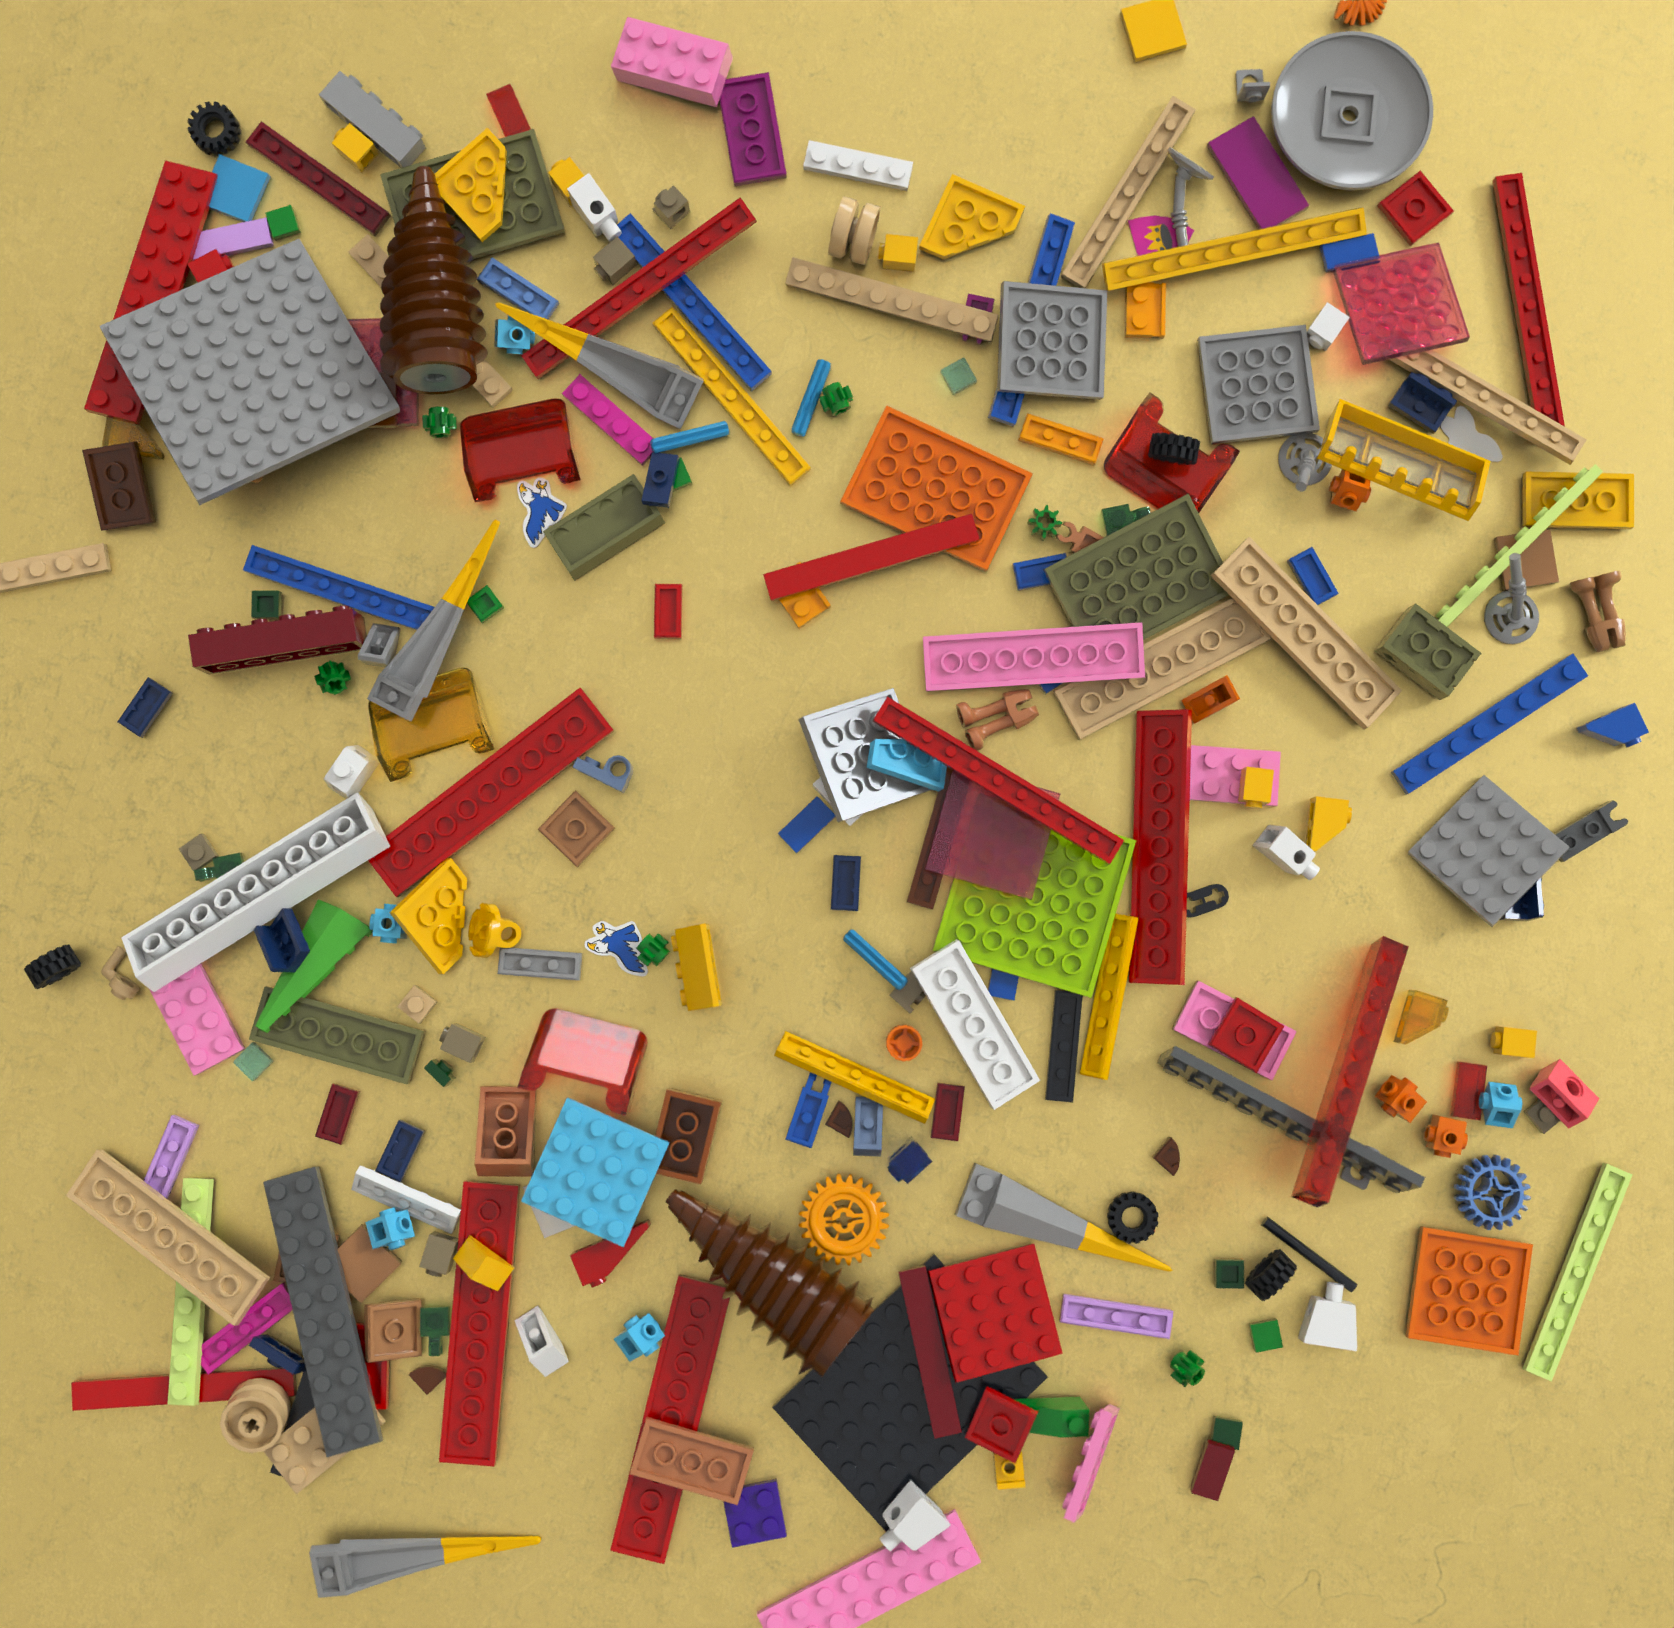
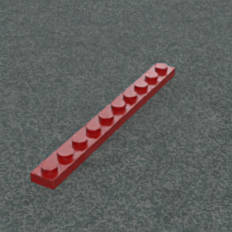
M1522 173L1496 176L1493 179V186L1530 406L1565 427Z
M741 197L564 325L598 337L757 222ZM545 339L521 355L537 379H540L570 357Z
M889 697L886 698L873 719V722L1108 865L1111 864L1124 842L1122 838Z

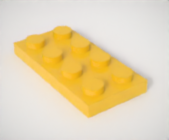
M1524 472L1523 527H1532L1536 523L1533 518L1544 507L1550 509L1556 503L1553 498L1564 487L1568 490L1576 484L1573 478L1578 473ZM1602 473L1548 528H1634V474Z

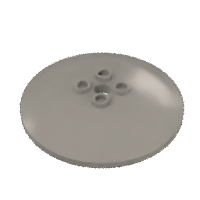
M1360 31L1337 32L1310 42L1301 48L1286 64L1273 92L1271 103L1272 125L1283 153L1304 175L1328 187L1342 190H1364L1383 185L1395 179L1417 159L1425 147L1432 128L1433 99L1423 71L1416 61L1400 46L1386 38ZM1345 110L1353 111L1356 115V120H1345L1342 112Z

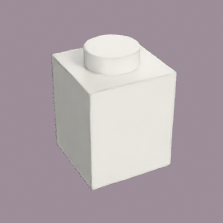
M1327 302L1307 330L1308 343L1314 348H1322L1326 351L1350 317Z

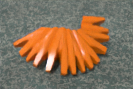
M1341 0L1337 4L1334 19H1338L1344 13V24L1349 22V25L1353 26L1357 18L1359 25L1364 26L1365 19L1372 23L1374 19L1377 20L1379 18L1378 15H1382L1381 9H1385L1386 6L1384 4L1387 3V0Z

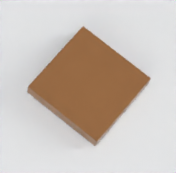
M1547 529L1520 554L1522 576L1526 580V588L1559 582L1551 530ZM1517 534L1494 538L1496 553L1505 546L1510 549L1517 542L1514 539ZM1510 565L1500 574L1503 591L1509 590V580L1511 579Z
M576 790L538 828L576 867H579L615 829Z
M363 1224L337 1249L342 1262L348 1292L360 1303L401 1264V1261L386 1246L372 1249L368 1230Z
M420 1299L365 1304L366 1362L422 1356Z

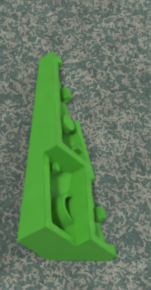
M318 899L302 931L310 952L296 972L281 973L255 1026L260 1031L268 1033L270 1031L269 1027L281 1015L286 1016L291 1011L290 1007L300 997L305 998L335 969L334 965L346 953L351 954L355 950L354 946L365 935L369 937L373 930H370L368 925L344 910Z

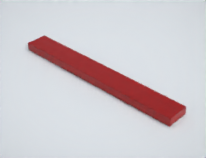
M968 514L765 573L763 576L772 602L978 542L980 539L973 515Z
M284 1368L217 1371L210 1374L201 1372L199 1402L229 1401L239 1384L254 1378L273 1380L284 1388L289 1397L295 1396L297 1393L296 1374H291ZM170 1375L73 1381L71 1383L72 1411L168 1405Z

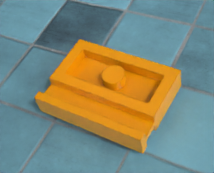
M1147 282L1126 287L1125 337H1165L1166 283L1154 284V282Z
M819 588L778 599L798 629L831 607Z

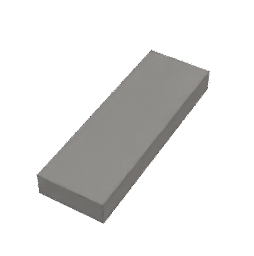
M500 947L497 974L580 980L583 953Z

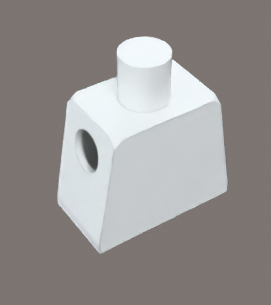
M589 173L567 188L572 206L596 237L603 233L608 241L611 242L622 234V231L616 224L618 218L614 207Z
M359 745L346 746L325 775L324 781L330 789L347 799L361 791L381 760Z
M1268 825L1252 845L1286 873L1302 874L1305 878L1311 880L1320 870L1312 862L1316 853L1287 827Z
M1327 1282L1325 1297H1310L1298 1335V1339L1303 1343L1357 1351L1356 1307L1350 1301L1342 1300L1343 1284Z
M909 1481L883 1512V1518L890 1529L880 1537V1540L889 1551H892L901 1541L911 1550H917L947 1529L951 1524L940 1507L917 1485Z

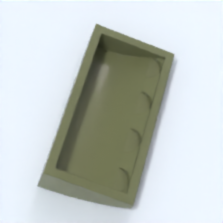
M634 474L543 531L574 581L665 524L656 506L642 504L644 488Z

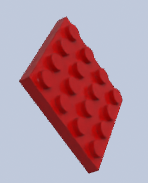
M1028 1244L927 1271L955 1382L965 1381L1063 1354L1035 1244Z

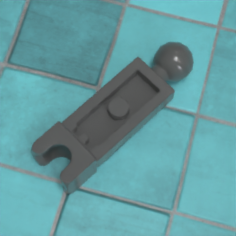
M1616 801L1605 802L1587 815L1555 833L1558 838L1570 847L1559 859L1560 862H1565L1628 824L1626 818L1615 821L1611 819L1610 812L1617 807Z

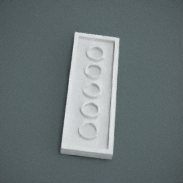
M954 940L910 968L992 1109H997L1040 1081L959 940Z

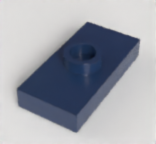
M652 452L641 500L643 505L670 507L680 460L678 455Z
M148 677L117 722L143 738L173 692Z
M834 855L831 910L858 911L861 856Z
M401 1119L398 1120L375 1171L398 1182H402L425 1131Z
M270 1335L255 1336L251 1340L249 1346L267 1357V1362L272 1366L284 1368L291 1374L306 1371L304 1358Z

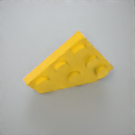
M488 128L435 173L441 198L481 242L485 241L502 226L507 156L505 146Z
M952 174L919 245V249L944 260L1014 234L1025 206Z
M451 858L441 862L390 912L391 916L438 974H445L462 957L463 945H460L461 928H464L465 920L463 895L464 890L467 889V878Z

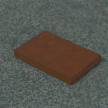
M137 441L82 450L101 531L156 522Z

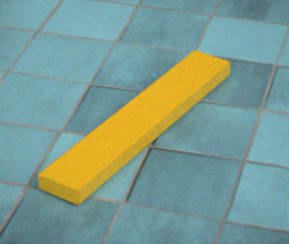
M1115 914L1099 970L1080 1075L1108 1080L1137 929V917Z
M787 1031L784 1032L774 1056L923 1124L926 1123L935 1098Z

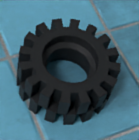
M209 101L205 102V108L201 104L196 106L199 112L196 113L192 110L190 114L193 119L188 118L187 122L190 127H187L188 132L195 144L208 155L212 152L214 156H219V151L226 155L228 154L226 150L228 147L233 151L236 148L233 142L239 143L240 141L237 135H241V129L238 127L240 124L231 110L224 104L221 106L219 102L215 101L213 106ZM214 120L223 122L224 130L220 135L211 138L205 134V128L210 122Z
M1153 433L1148 456L1161 462L1195 465L1197 463L1200 441L1180 434Z
M68 944L62 947L59 946L53 951L50 950L47 954L39 956L38 959L30 962L31 964H28L24 971L34 988L40 989L63 979L64 976H68L71 974L70 972L80 967L81 963Z
M1136 1192L1122 1193L1119 1197H1116L1113 1203L1110 1204L1107 1213L1108 1224L1117 1238L1130 1244L1131 1242L1138 1244L1140 1241L1148 1240V1237L1156 1232L1155 1228L1158 1227L1159 1223L1157 1221L1159 1216L1154 1203L1145 1195ZM1129 1207H1137L1143 1213V1221L1136 1228H1129L1122 1221V1214Z
M1277 1249L1273 1253L1268 1254L1267 1258H1263L1262 1262L1255 1266V1269L1250 1272V1276L1246 1278L1245 1284L1261 1301L1268 1300L1272 1295L1277 1294V1291L1281 1290L1285 1283L1290 1281L1289 1278L1295 1274L1294 1271L1297 1270V1265L1281 1249Z

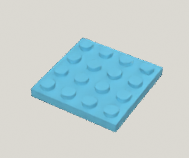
M568 1097L521 1202L624 1247L670 1142Z

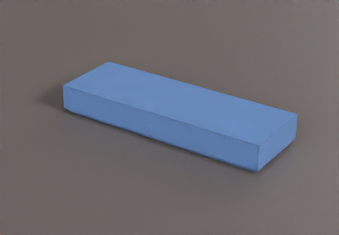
M494 258L490 259L477 278L479 283L520 310L547 320L559 305L558 300Z

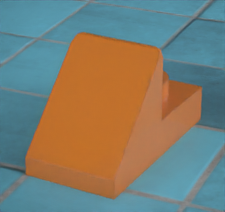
M1228 675L1181 701L1186 709L1192 710V721L1195 724L1240 700V697Z

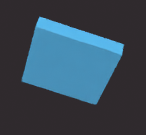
M219 154L212 170L218 177L209 209L241 222L252 221L271 177L266 172Z

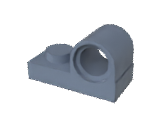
M617 755L609 758L603 770L599 768L601 763L587 756L585 760L577 757L573 765L574 769L625 793L633 774V766L625 757ZM616 763H624L626 765L625 773L622 776H614L612 773L613 766Z
M856 1097L853 1156L881 1157L883 1105L866 1097Z

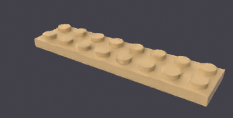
M1250 537L1245 539L1210 575L1363 730L1368 728L1401 693L1402 690Z
M1231 598L1143 644L1145 678L1071 682L1054 691V694L1080 740L1272 638Z
M103 1149L96 1150L66 1195L233 1326L240 1324L270 1279L269 1276Z

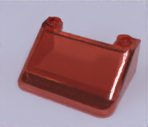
M1150 392L1140 404L1106 457L1104 470L1108 476L1158 509L1189 493L1198 513H1200L1234 463L1240 450L1230 444H1220L1214 448L1209 456L1199 449L1195 465L1172 464L1149 458L1148 453L1153 433L1175 434L1158 423L1163 415L1164 405L1160 398Z
M553 398L476 414L465 418L460 423L463 467L475 502L495 498L497 483L556 471L558 479L564 484L581 480L565 402L561 399Z
M557 1008L547 1010L539 1023L521 1073L518 1088L536 1090L543 1085L547 1072L608 1088L606 1095L607 1107L616 1114L626 1116L630 1113L648 1046L647 1037L642 1031Z

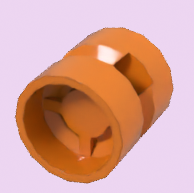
M906 1024L897 1025L887 1034L886 1048L896 1060L910 1061L921 1052L922 1038L919 1032L912 1026Z

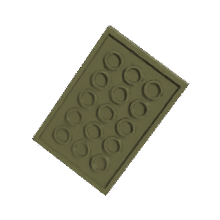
M534 129L498 139L507 150L502 226L485 241L481 242L447 204L444 205L446 213L456 219L455 224L451 228L465 236V242L460 247L471 253L472 260L565 232ZM460 151L380 174L395 225L403 218L402 210L409 203V191L412 188L413 174L416 172V168L428 166L432 168V172L436 173Z
M1189 493L1043 569L1072 627L1142 622L1143 640L1229 595L1210 576L1223 561Z

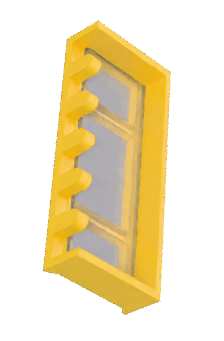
M1339 399L1329 417L1325 436L1317 456L1319 460L1467 521L1471 519L1481 504L1490 461L1342 399Z

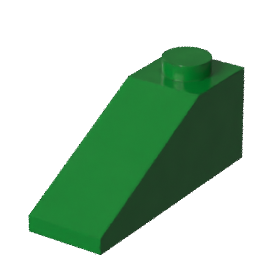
M1081 1397L1014 1399L1038 1411L1029 1433L1061 1438L1088 1437L1090 1409Z

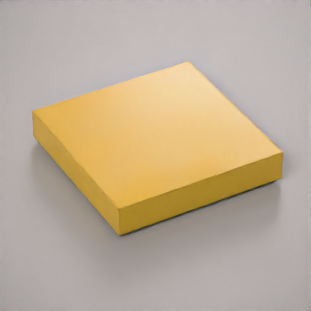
M1151 0L1121 9L1120 15L1135 62L1186 48L1187 42L1174 0Z

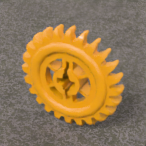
M837 1174L836 1183H833L827 1176V1186L824 1187L819 1182H816L818 1193L808 1190V1195L812 1200H802V1204L808 1210L799 1211V1215L806 1218L805 1221L799 1223V1227L807 1228V1231L801 1237L811 1238L807 1248L817 1246L815 1256H819L823 1252L826 1253L825 1262H828L833 1256L837 1266L842 1258H845L848 1266L851 1265L852 1257H855L861 1263L862 1253L872 1257L870 1247L880 1249L876 1239H886V1236L880 1232V1229L889 1228L887 1223L881 1221L889 1216L888 1212L880 1211L886 1205V1201L877 1202L876 1200L881 1195V1192L877 1191L871 1194L872 1183L862 1187V1177L856 1183H853L852 1174H849L846 1182H843L841 1175ZM841 1199L850 1200L848 1206L842 1205L837 1207L833 1202ZM853 1202L862 1209V1212L855 1213L851 1208ZM831 1205L834 1209L832 1216L824 1217L827 1207ZM846 1212V1216L852 1218L847 1221L845 1226L842 1225L841 1221H836V1219L840 1218V1213ZM864 1223L861 1232L857 1235L853 1230L855 1225ZM825 1227H834L837 1231L835 1238L827 1232ZM851 1232L854 1238L848 1240H838L840 1233Z

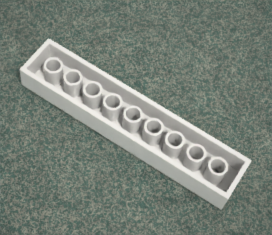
M358 792L123 936L122 941L135 977L151 991L159 990L254 931L256 926H262L274 919L282 908L290 909L389 848L390 844L373 809Z

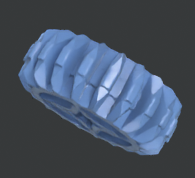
M1482 1155L1481 1162L1476 1158L1471 1159L1473 1168L1468 1165L1463 1166L1466 1175L1457 1174V1178L1462 1180L1461 1185L1454 1184V1189L1461 1191V1194L1455 1195L1454 1199L1456 1201H1463L1458 1206V1210L1461 1212L1467 1211L1464 1216L1466 1220L1474 1219L1473 1225L1480 1227L1483 1224L1484 1229L1491 1230L1493 1225L1495 1229L1502 1230L1503 1222L1506 1226H1513L1511 1217L1517 1220L1522 1219L1518 1211L1519 1209L1523 1211L1528 1210V1207L1522 1203L1523 1200L1528 1201L1531 1199L1529 1195L1524 1194V1191L1531 1187L1529 1184L1521 1183L1527 1176L1524 1173H1518L1519 1165H1511L1510 1159L1504 1158L1501 1160L1499 1155H1493L1491 1159L1488 1155ZM1493 1170L1501 1171L1509 1180L1510 1185L1499 1184ZM1481 1176L1480 1186L1473 1189L1476 1180ZM1491 1187L1498 1189L1496 1194H1493L1494 1197L1483 1195L1488 1194ZM1511 1196L1508 1204L1503 1209L1504 1199ZM1474 1200H1484L1487 1208H1490L1491 1214H1483L1475 1205Z

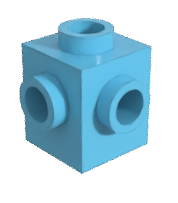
M509 315L508 320H495L494 347L506 348V353L523 354V349H530V344H534L535 332ZM513 330L518 332L516 340L512 337Z
M384 904V909L375 908V914H371L369 927L370 930H373V936L381 937L380 942L397 944V938L407 939V934L390 914L397 905ZM387 918L392 921V926L386 929Z
M1488 1082L1485 1092H1481L1479 1096V1108L1483 1109L1485 1125L1506 1128L1514 1127L1522 1110V1098L1518 1097L1516 1085Z
M390 1208L379 1212V1217L365 1222L372 1249L388 1246L389 1250H394L405 1246V1240L415 1237L408 1210L396 1212L395 1208Z
M648 1313L640 1319L637 1315L623 1324L626 1329L615 1337L614 1340L630 1362L643 1354L647 1357L659 1348L657 1342L665 1335L660 1329L658 1322Z

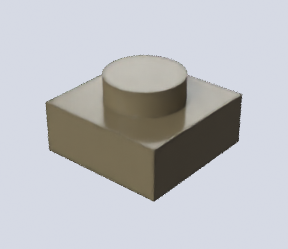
M202 833L179 848V851L195 872L219 857L205 834Z
M1540 1099L1523 1111L1543 1134L1560 1121Z

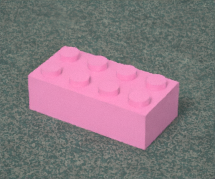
M627 17L611 68L617 81L717 107L733 57L728 43Z

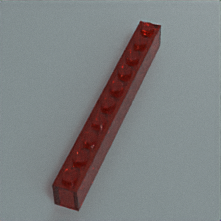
M1385 936L1371 944L1291 1197L1316 1208L1328 1204L1409 948V946Z

